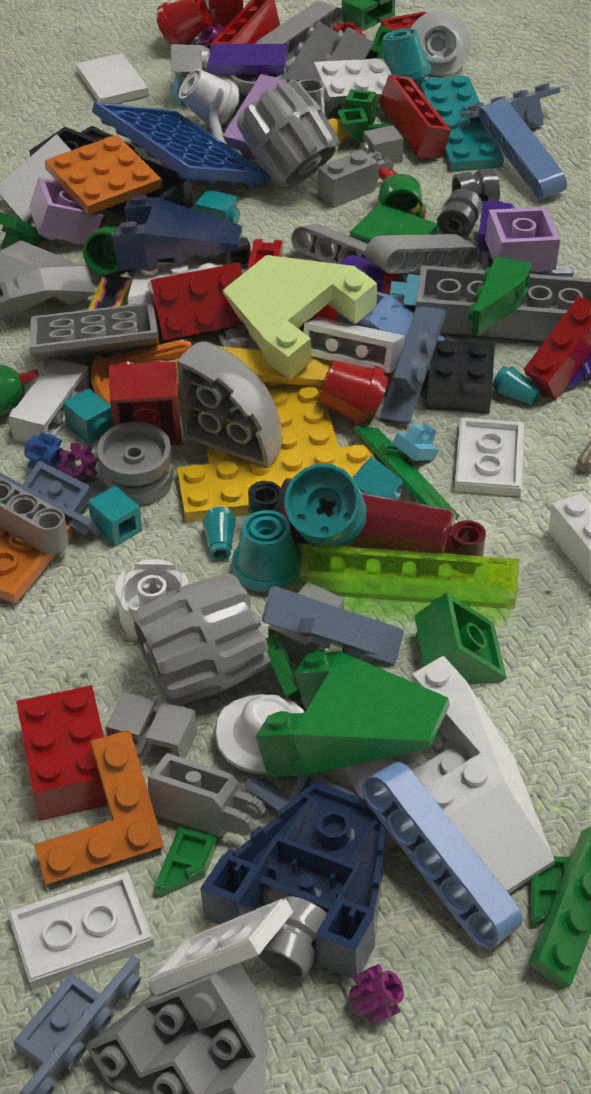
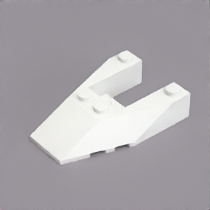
M442 656L412 673V682L448 697L450 705L439 730L453 747L413 770V772L505 890L511 893L531 880L533 876L553 866L555 860L513 754L466 680ZM386 758L330 771L343 787L364 799L362 785L365 779L391 764ZM387 830L386 841L389 843L393 841L398 844Z

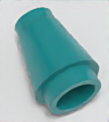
M502 366L492 388L497 390L498 395L530 405L536 402L541 393L539 387L513 366L510 368Z
M214 507L206 512L202 524L210 556L216 560H224L231 555L236 518L230 509Z

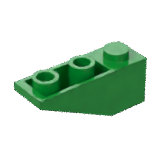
M496 256L491 268L486 267L483 285H479L477 289L476 304L471 303L468 313V322H473L471 335L479 336L522 306L529 288L532 263Z

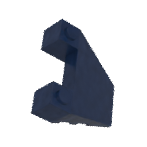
M136 195L127 201L124 208L126 222L120 224V227H116L113 234L118 271L156 267L157 260L171 257L174 258L175 263L185 261L184 256L192 253H201L202 257L239 250L243 229L241 225L156 197L148 198L147 195Z
M313 782L278 811L276 819L264 828L261 826L257 827L250 833V839L236 851L230 849L220 857L200 888L204 918L220 925L256 910L261 902L270 904L280 899L284 900L288 896L305 899L327 913L315 934L317 965L353 979V975L362 971L375 948L387 829L369 807L365 799L318 782Z

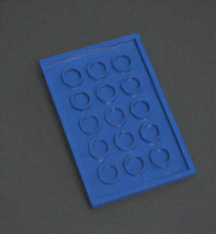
M94 102L92 113L101 118V123L115 128L117 134L128 137L132 145L145 149L148 156L162 161V166L179 173L178 177L182 180L194 182L195 179H201L208 183H215L217 180L230 185L242 182L248 186H256V183L268 184L270 176L263 168L177 111Z

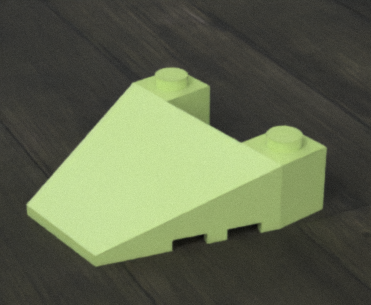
M266 255L223 290V294L240 321H243L246 325L250 337L258 344L266 362L290 380L312 362L311 338L298 328L327 304L349 321L357 324L376 308L377 282L355 266Z

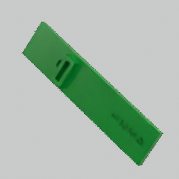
M355 425L353 430L383 463L403 481L402 483L421 504L451 509L455 512L456 519H458L459 514L405 457L406 454L395 447L379 428Z

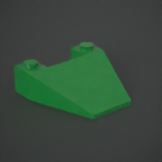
M317 650L306 654L294 673L306 712L289 713L287 711H279L268 715L255 737L268 777L306 776L430 748L450 703L448 697L343 652L327 653L324 650Z

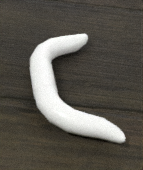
M220 87L210 105L209 123L212 135L226 144L219 122V108L224 98V89ZM234 148V150L242 154L240 150Z

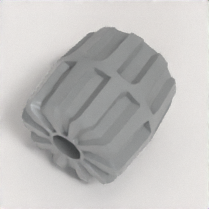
M290 80L288 83L282 81L277 84L274 90L270 91L267 89L262 92L260 99L257 102H250L244 109V113L237 120V127L252 154L280 187H289L310 177L318 171V167L325 165L334 156L340 144L339 138L319 105L296 80Z
M225 573L182 586L143 605L133 613L134 628L144 658L158 689L169 704L184 705L215 695L266 669L270 664V657L267 653L268 643L259 631L261 626L260 619L255 612L251 611L250 597L233 574Z

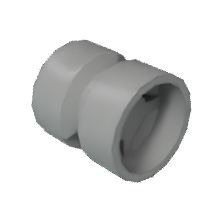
M288 896L284 899L289 903L293 913L258 957L270 968L294 979H305L317 956L314 949L316 948L315 934L327 913L305 899Z

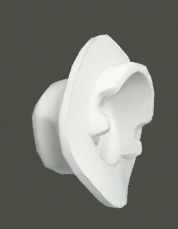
M433 11L419 17L411 27V29L417 30L425 56L430 60L431 72L428 73L429 75L447 76L456 72L465 64L470 55L472 42L470 32L460 18L447 12Z
M259 694L235 700L223 708L216 721L214 736L218 750L228 763L238 769L253 774L267 775L255 737L268 715L279 711L305 713L304 710L295 702L279 695Z

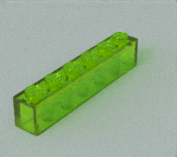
M303 544L300 584L302 589L307 582H310L340 597L432 603L447 592L467 606L514 609L518 593L519 559Z

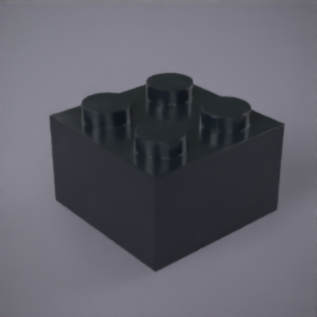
M437 340L430 361L427 409L490 414L495 344Z

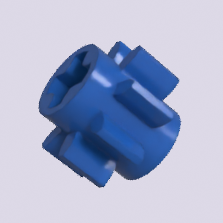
M41 432L40 436L31 437L24 448L25 457L30 459L27 467L33 470L37 462L41 461L58 469L57 465L61 464L62 459L59 452L64 451V449L59 447L62 439Z

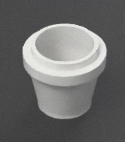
M196 68L183 81L179 90V98L199 117V121L203 126L211 129L209 123L210 105L219 88L223 87L224 98L219 108L220 125H223L233 114L238 104V86L231 80H223L200 68Z

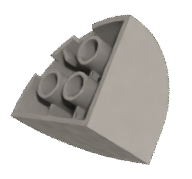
M196 343L177 360L183 437L269 468L278 456L283 441L279 413L271 394L254 371L238 357L212 343Z

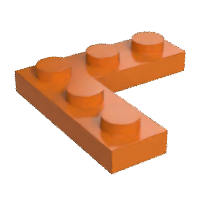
M130 729L90 741L112 820L34 844L45 884L164 847Z

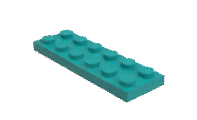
M456 75L451 78L431 77L428 80H421L419 89L451 129L448 143L443 149L450 171L503 167L504 157L502 152L482 126L479 116L475 118H461L460 112L468 110V105L480 103L469 76Z

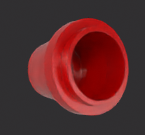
M203 0L165 2L157 8L156 21L158 27L170 46L190 45V42L199 36L204 28L212 25L211 14Z
M332 360L317 400L352 421V426H363L364 423L370 425L387 386L388 377L384 376L385 369L378 366L369 368Z

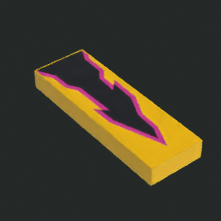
M103 275L88 310L124 306L129 296L132 277Z

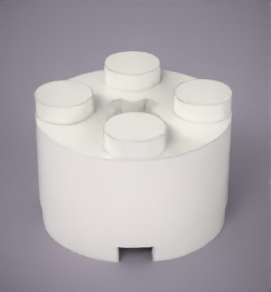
M159 559L140 561L134 564L135 569L127 574L123 571L119 575L115 586L120 624L128 639L138 641L133 623V613L138 608L177 588L188 585L185 573L182 572L181 574L175 569V565L169 561Z

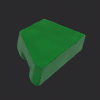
M274 634L265 638L269 647L268 654L285 696L291 701L301 698L294 675L295 670L280 635Z
M179 827L153 888L154 897L162 898L205 878L218 845L217 836Z
M553 856L555 864L542 873L533 876L530 880L531 928H538L546 921L571 857Z

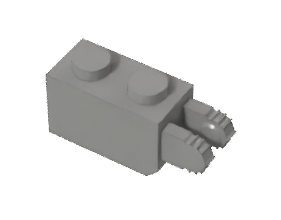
M361 150L338 160H333L328 164L318 167V196L333 208L372 193L376 189L378 179H380L378 170L381 167L389 170L393 169L394 165L391 160L384 159L378 151L367 154Z
M166 753L148 776V793L156 816L221 837L225 831L234 834L238 833L240 836H248L255 826L253 819L255 821L256 819L259 820L266 810L260 798L258 799L256 796L252 797L250 794L238 791L239 782L232 774Z

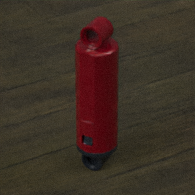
M286 478L281 487L271 481H259L251 485L248 490V516L258 511L270 510L278 512L288 519L284 507L285 491L292 478ZM361 492L367 507L366 523L355 540L347 546L335 549L336 551L435 571L444 570L449 558L455 567L473 569L478 567L483 561L486 530L481 524L472 520H463L455 524L456 515L451 509ZM330 505L323 508L328 517L334 514ZM289 521L294 542L311 545L306 542Z

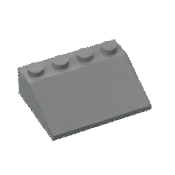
M153 302L31 317L30 353L36 361H44L45 363H50L53 358L62 360V358L74 357L77 360H84L92 357L94 354L102 353L106 356H115L121 354L122 351H136L159 345Z

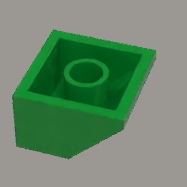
M447 592L414 615L417 628L416 637L420 644L422 667L444 656L466 680L468 685L502 682L507 678L495 625L492 621Z

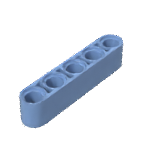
M506 98L479 108L478 113L482 126L539 200L546 199L567 189V180L561 168Z
M395 762L365 779L362 785V793L369 807L478 946L487 949L493 948L522 924V914L516 902L407 765Z

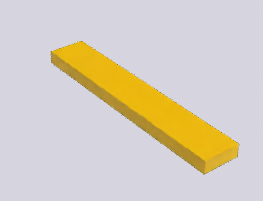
M221 347L243 361L262 382L321 387L332 362L331 360L311 356L312 362L289 380L266 362L261 350ZM395 370L390 373L384 372V376L388 377L384 393L389 391Z

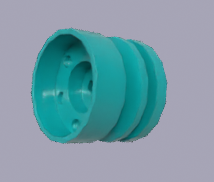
M315 464L302 469L292 478L285 491L284 507L289 521L307 543L319 549L335 550L349 545L360 535L366 523L367 507L355 480L344 469L333 464ZM327 505H330L334 514L331 517H328L323 509Z

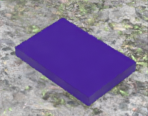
M213 44L207 62V72L212 75L284 74L288 56V44Z

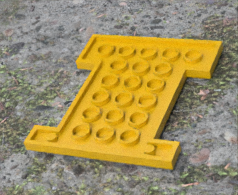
M263 382L275 402L281 421L283 441L278 456L267 468L205 445L207 464L177 467L185 522L203 520L206 512L214 507L228 508L232 511L233 516L248 515V490L251 485L259 481H271L281 487L286 478H293L302 469L315 464H333L344 469L353 478L363 463L370 456L374 457L373 450L367 444L338 447L328 407L317 400L321 387Z

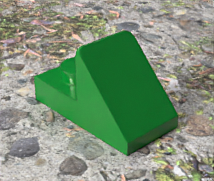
M0 212V225L3 226L1 231L6 233L1 244V250L20 240L36 247L46 240V238L38 235L36 227Z

